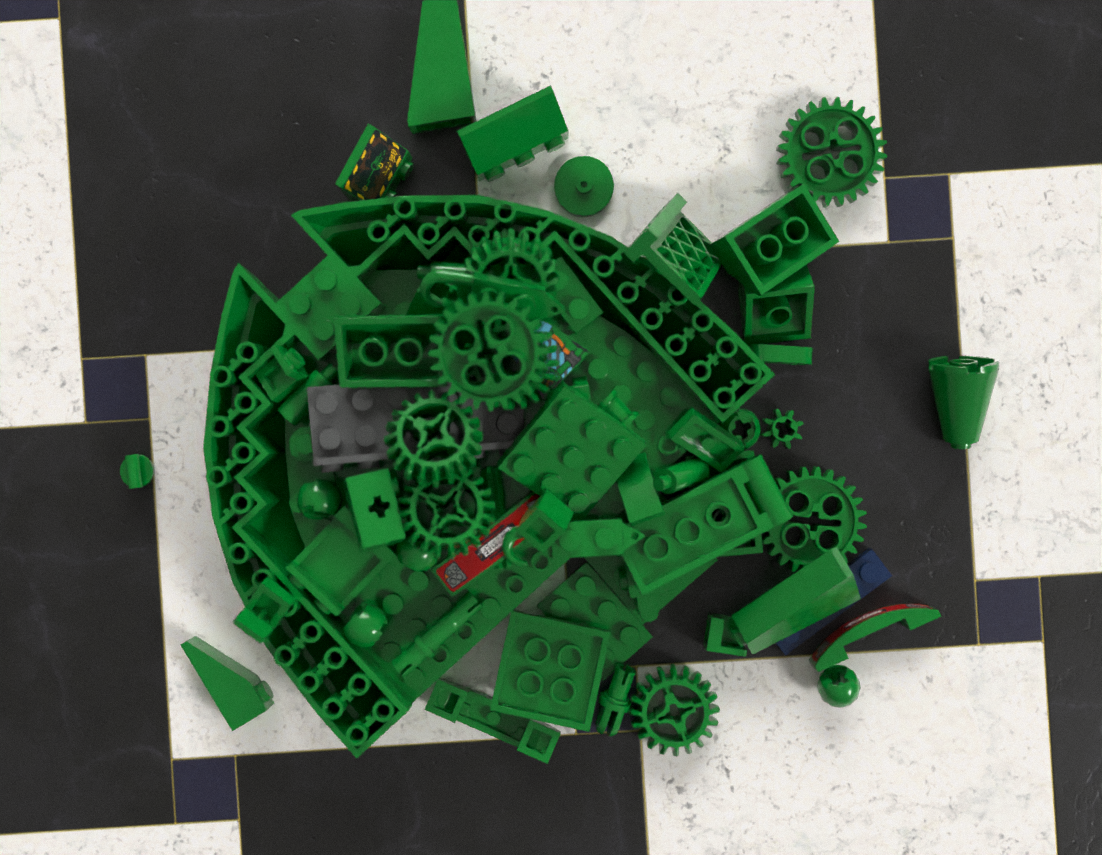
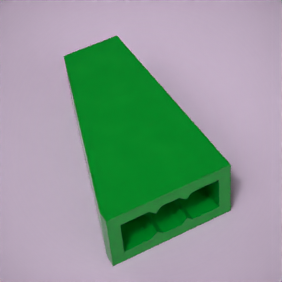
M457 0L422 1L407 118L412 134L465 126L477 121Z
M837 546L731 615L737 625L731 630L740 647L747 645L753 655L861 599L854 575Z

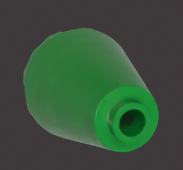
M948 356L932 358L928 360V370L943 439L945 442L951 443V448L970 449L972 444L979 442L999 372V361L995 362L993 358L981 356H959V359L950 360L949 362Z

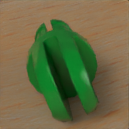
M616 664L609 689L600 692L598 701L601 705L598 710L595 729L601 735L606 727L607 736L616 735L624 713L630 710L632 703L627 695L636 674V670L631 666L626 665V669L623 670L624 664Z

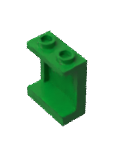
M347 504L285 568L290 572L288 578L300 590L306 588L316 597L314 603L320 610L327 615L332 612L335 616H338L397 554L393 545L360 553Z

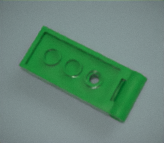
M759 454L663 502L662 506L665 515L634 526L629 523V520L624 522V524L644 533L645 537L624 550V555L620 556L639 593L643 596L756 536L785 523L793 515L765 460ZM719 508L722 512V517L720 520L714 521L712 513L715 509ZM637 533L632 534L633 539L638 537Z

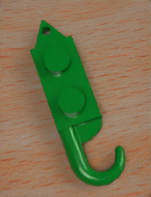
M435 269L424 276L419 286L423 301L435 309H440L442 304L431 297L430 288L435 283H445L457 286V298L464 301L466 305L469 304L468 295L474 292L478 300L481 301L484 291L489 290L492 300H496L502 291L505 292V303L510 304L515 297H518L517 309L521 311L527 306L532 307L527 315L529 320L539 317L544 319L565 312L564 306L546 292V286L477 272L470 274L450 269Z
M621 518L570 521L566 531L543 554L552 559L624 555V550L644 538L645 534L622 523ZM514 526L503 538V554L509 563L515 566L526 567L527 561L519 559L513 553V544L516 540L523 538L515 531L518 526ZM633 533L638 534L636 539L632 538Z

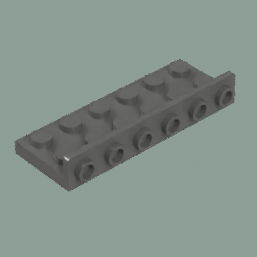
M475 376L470 377L474 381H477ZM448 383L447 387L340 388V385L307 387L313 466L321 465L322 472L343 471V463L357 462L358 469L379 467V460L388 459L386 451L390 447L385 445L384 437L389 434L386 431V423L394 421L392 419L393 410L403 411L401 403L404 399L414 404V395L416 393H419L423 399H428V393L431 389L435 392V398L441 399L442 394L446 391L448 392L451 384ZM457 391L450 395L449 402H453L456 398L461 397L462 393ZM468 398L462 404V408L472 407L473 415L471 418H479L480 427L477 430L483 432V441L478 443L482 446V452L480 455L474 456L475 458L486 457L485 450L499 449V456H502L525 428L523 409L520 408L517 402L513 410L504 409L500 405L498 408L494 407L493 411L488 410L486 401H482L477 410H474L472 398ZM427 417L424 420H433L436 417ZM452 422L449 435L455 439L457 445L461 446L464 437L460 429ZM407 431L404 444L415 456L419 442L414 439L412 433ZM427 437L428 442H431L433 440ZM438 456L432 458L430 461H441L445 460L446 458Z

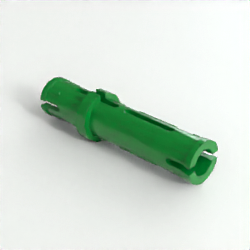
M468 590L458 602L421 635L417 633L412 638L414 642L395 659L390 661L392 666L398 673L401 672L402 677L407 678L427 657L430 659L436 655L435 650L484 606Z

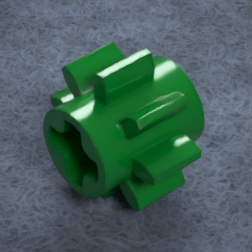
M773 409L774 418L762 419L767 424V431L761 433V436H769L773 439L770 443L772 448L777 447L779 442L782 441L786 449H791L790 440L793 438H803L797 431L798 427L804 423L803 421H794L792 419L794 415L793 410H788L785 416H782L779 409ZM786 422L785 428L789 430L788 434H781L778 437L779 430L775 428L776 424Z

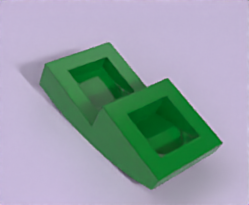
M645 452L639 454L617 479L627 517L632 526L665 515L658 491L653 487V480L655 478Z

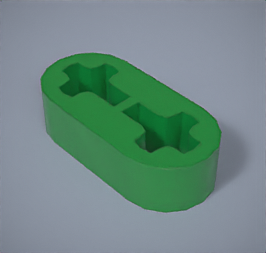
M749 344V348L764 363L812 365L813 348Z

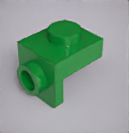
M275 344L270 349L275 358L255 375L271 401L280 403L310 376L303 367L305 361L298 351Z
M267 577L259 585L246 607L235 617L233 624L258 643H263L280 624L296 600V597Z

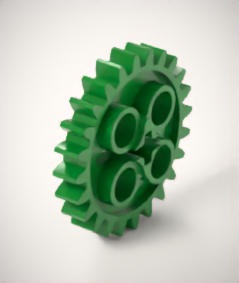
M823 97L819 101L818 108L810 101L806 105L807 113L799 108L794 113L797 121L789 118L785 124L790 131H782L779 135V138L786 143L779 144L776 147V151L785 154V156L777 160L776 164L787 167L780 177L786 178L791 176L792 178L787 188L792 189L805 184L815 202L818 198H822L823 208L828 207L832 199L838 208L843 205L844 197L851 204L857 200L856 192L861 196L866 195L869 192L866 185L873 187L878 182L873 174H881L884 171V168L877 164V162L887 158V154L878 151V149L887 144V140H877L876 138L883 128L871 127L876 117L873 115L865 119L863 117L865 106H862L857 111L852 110L853 100H850L844 107L841 106L840 97H836L831 106H829L826 97ZM838 127L848 128L851 131L852 139H842L838 134ZM805 133H815L819 138V145H809L805 140ZM829 146L832 152L844 150L851 146L860 147V151H842L834 159L831 154H823L808 160L802 158L804 154H822ZM845 159L853 160L856 163V174H851L845 170ZM811 165H819L823 168L825 172L824 179H816L812 176L810 172Z
M485 290L482 300L479 301L475 293L472 292L468 295V305L458 298L454 301L457 312L449 308L443 311L448 322L442 320L435 322V327L442 333L432 334L429 340L438 344V347L431 349L428 355L439 358V361L431 367V370L443 371L444 374L437 383L443 384L449 381L451 387L447 392L448 396L457 391L462 393L459 404L462 405L468 398H472L474 410L478 409L482 401H486L489 411H493L496 401H499L504 409H508L509 397H512L517 403H521L523 400L521 390L532 394L534 391L530 380L541 382L543 376L536 368H547L548 362L540 358L539 355L548 353L550 349L549 346L539 344V341L547 336V332H536L535 327L540 323V317L529 320L527 315L532 307L527 306L521 311L517 309L518 297H515L508 304L505 303V292L501 291L496 300H492L490 291ZM479 319L484 323L488 346L490 348L496 347L498 350L493 356V362L501 377L500 382L494 379L493 366L489 354L481 353L485 346V339L477 325V320ZM496 319H503L508 322L511 328L510 335L506 337L497 336L492 330V322ZM458 331H470L475 337L474 346H462L457 340ZM507 355L517 356L522 363V368L515 372L507 370L503 365V357ZM472 365L481 366L486 372V380L481 382L474 381L468 374V368Z
M802 466L799 469L798 477L793 471L788 470V481L785 482L781 478H775L776 484L792 515L800 517H811L813 515L820 519L840 521L839 526L813 523L811 528L810 525L803 522L786 521L766 531L767 535L762 538V544L772 543L767 553L770 556L780 553L777 563L781 566L790 560L789 570L793 572L800 565L802 568L836 546L846 563H848L844 553L849 551L857 554L858 551L852 545L853 541H864L860 535L856 534L857 529L867 528L866 524L858 522V517L866 515L867 511L856 508V505L861 503L863 498L850 496L856 487L854 485L843 487L846 477L839 476L833 481V470L827 469L824 475L821 476L820 467L814 466L811 475H809L806 467ZM800 493L804 499L801 509L793 511L789 506V499L793 494ZM832 496L836 500L837 507L833 513L826 514L822 507L823 501ZM797 526L800 530V538L794 544H788L785 538L786 531L791 527ZM825 530H830L833 534L832 543L827 547H821L819 543L820 534Z

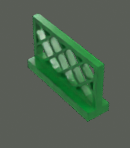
M677 193L654 216L626 249L624 254L633 262L641 255L645 256L695 305L703 297L722 263L710 246L712 242L681 212L687 201Z

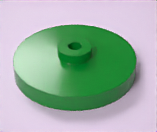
M578 156L565 162L558 170L554 182V191L558 203L568 213L579 217H589L601 212L609 204L614 190L613 177L608 167L602 161L590 156Z

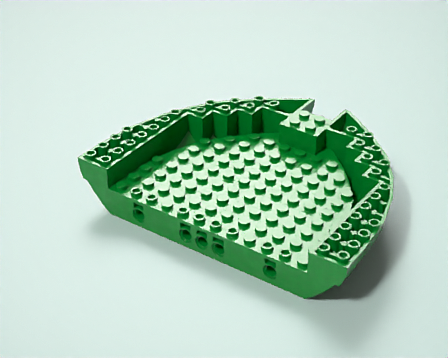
M481 195L397 196L326 205L299 210L291 214L328 256L281 299L276 297L241 264L238 263L232 273L210 372L203 444L212 518L232 583L245 607L259 585L267 577L296 597V600L280 624L263 642L274 657L275 663L281 666L317 715L356 759L402 718L421 694L570 558L552 559L546 557L527 541L513 552L519 559L527 561L526 567L512 564L511 567L505 569L492 568L452 597L431 571V568L428 571L423 570L418 573L399 562L396 555L338 616H335L332 612L329 615L325 614L314 603L316 597L308 589L300 590L288 578L290 572L285 567L315 539L335 516H324L323 520L306 518L297 506L298 492L306 482L308 484L315 483L316 479L330 480L341 491L342 503L340 511L347 505L343 488L345 478L373 472L375 468L358 469L357 462L343 463V471L322 472L321 465L313 466V461H301L294 457L289 448L290 437L298 428L310 427L309 413L297 426L291 424L277 410L289 396L280 403L271 401L255 374L275 358L270 350L275 344L298 351L305 361L303 367L308 375L316 368L322 371L329 363L338 369L334 328L335 316L406 315L422 279H417L418 265L431 266V261L464 263L466 258H472L470 249L473 246L481 248L480 239L483 236L493 242V233L496 230L501 233L502 238L507 237L508 230L511 228L515 232V238H520L521 234L526 231L529 233L528 242L539 237L542 241L540 249L546 247L551 249L552 256L550 259L557 260L559 257L564 259L603 311L601 315L576 334L561 314L544 318V320L590 351V354L563 382L568 386H573L572 378L586 376L592 403L598 406L615 389L618 392L617 397L631 411L636 410L639 413L627 427L645 440L647 445L639 454L646 453L654 478H656L657 473L661 469L671 466L687 451V449L671 440L668 431L691 407L714 423H723L775 374L700 300L693 305L645 257L640 256L635 262L631 261L624 254L628 247L610 235L545 209ZM505 256L496 258L493 261H491L487 265L488 269L490 268V265H498L502 263L505 259ZM516 256L522 265L531 266L532 269H536L528 260ZM509 266V275H507V279H511L513 276H515L512 275V266ZM509 355L504 357L503 362L508 370L511 371L518 368ZM339 374L332 380L334 385H340ZM528 397V407L523 409L524 427L528 425L546 403L547 399L544 401L541 398L539 402L534 403ZM499 449L485 450L486 457L475 458V466L481 467V477L482 468L497 466V461L501 457L499 456ZM500 470L505 511H508L516 502L532 490L527 487L522 489L520 482ZM617 480L583 520L613 519L625 508ZM442 533V534H439L438 537H439V538H453V537H457V536H459V535H457V534H450V533ZM448 549L441 550V556L435 565L448 556ZM469 590L484 607L435 650L436 655L431 659L427 657L407 678L402 677L401 672L398 673L390 661L395 659L414 642L412 638L417 633L421 635ZM362 603L373 604L379 607L385 614L388 625H385L381 630L383 634L370 648H358L352 645L346 639L343 632V627L350 621L348 618Z

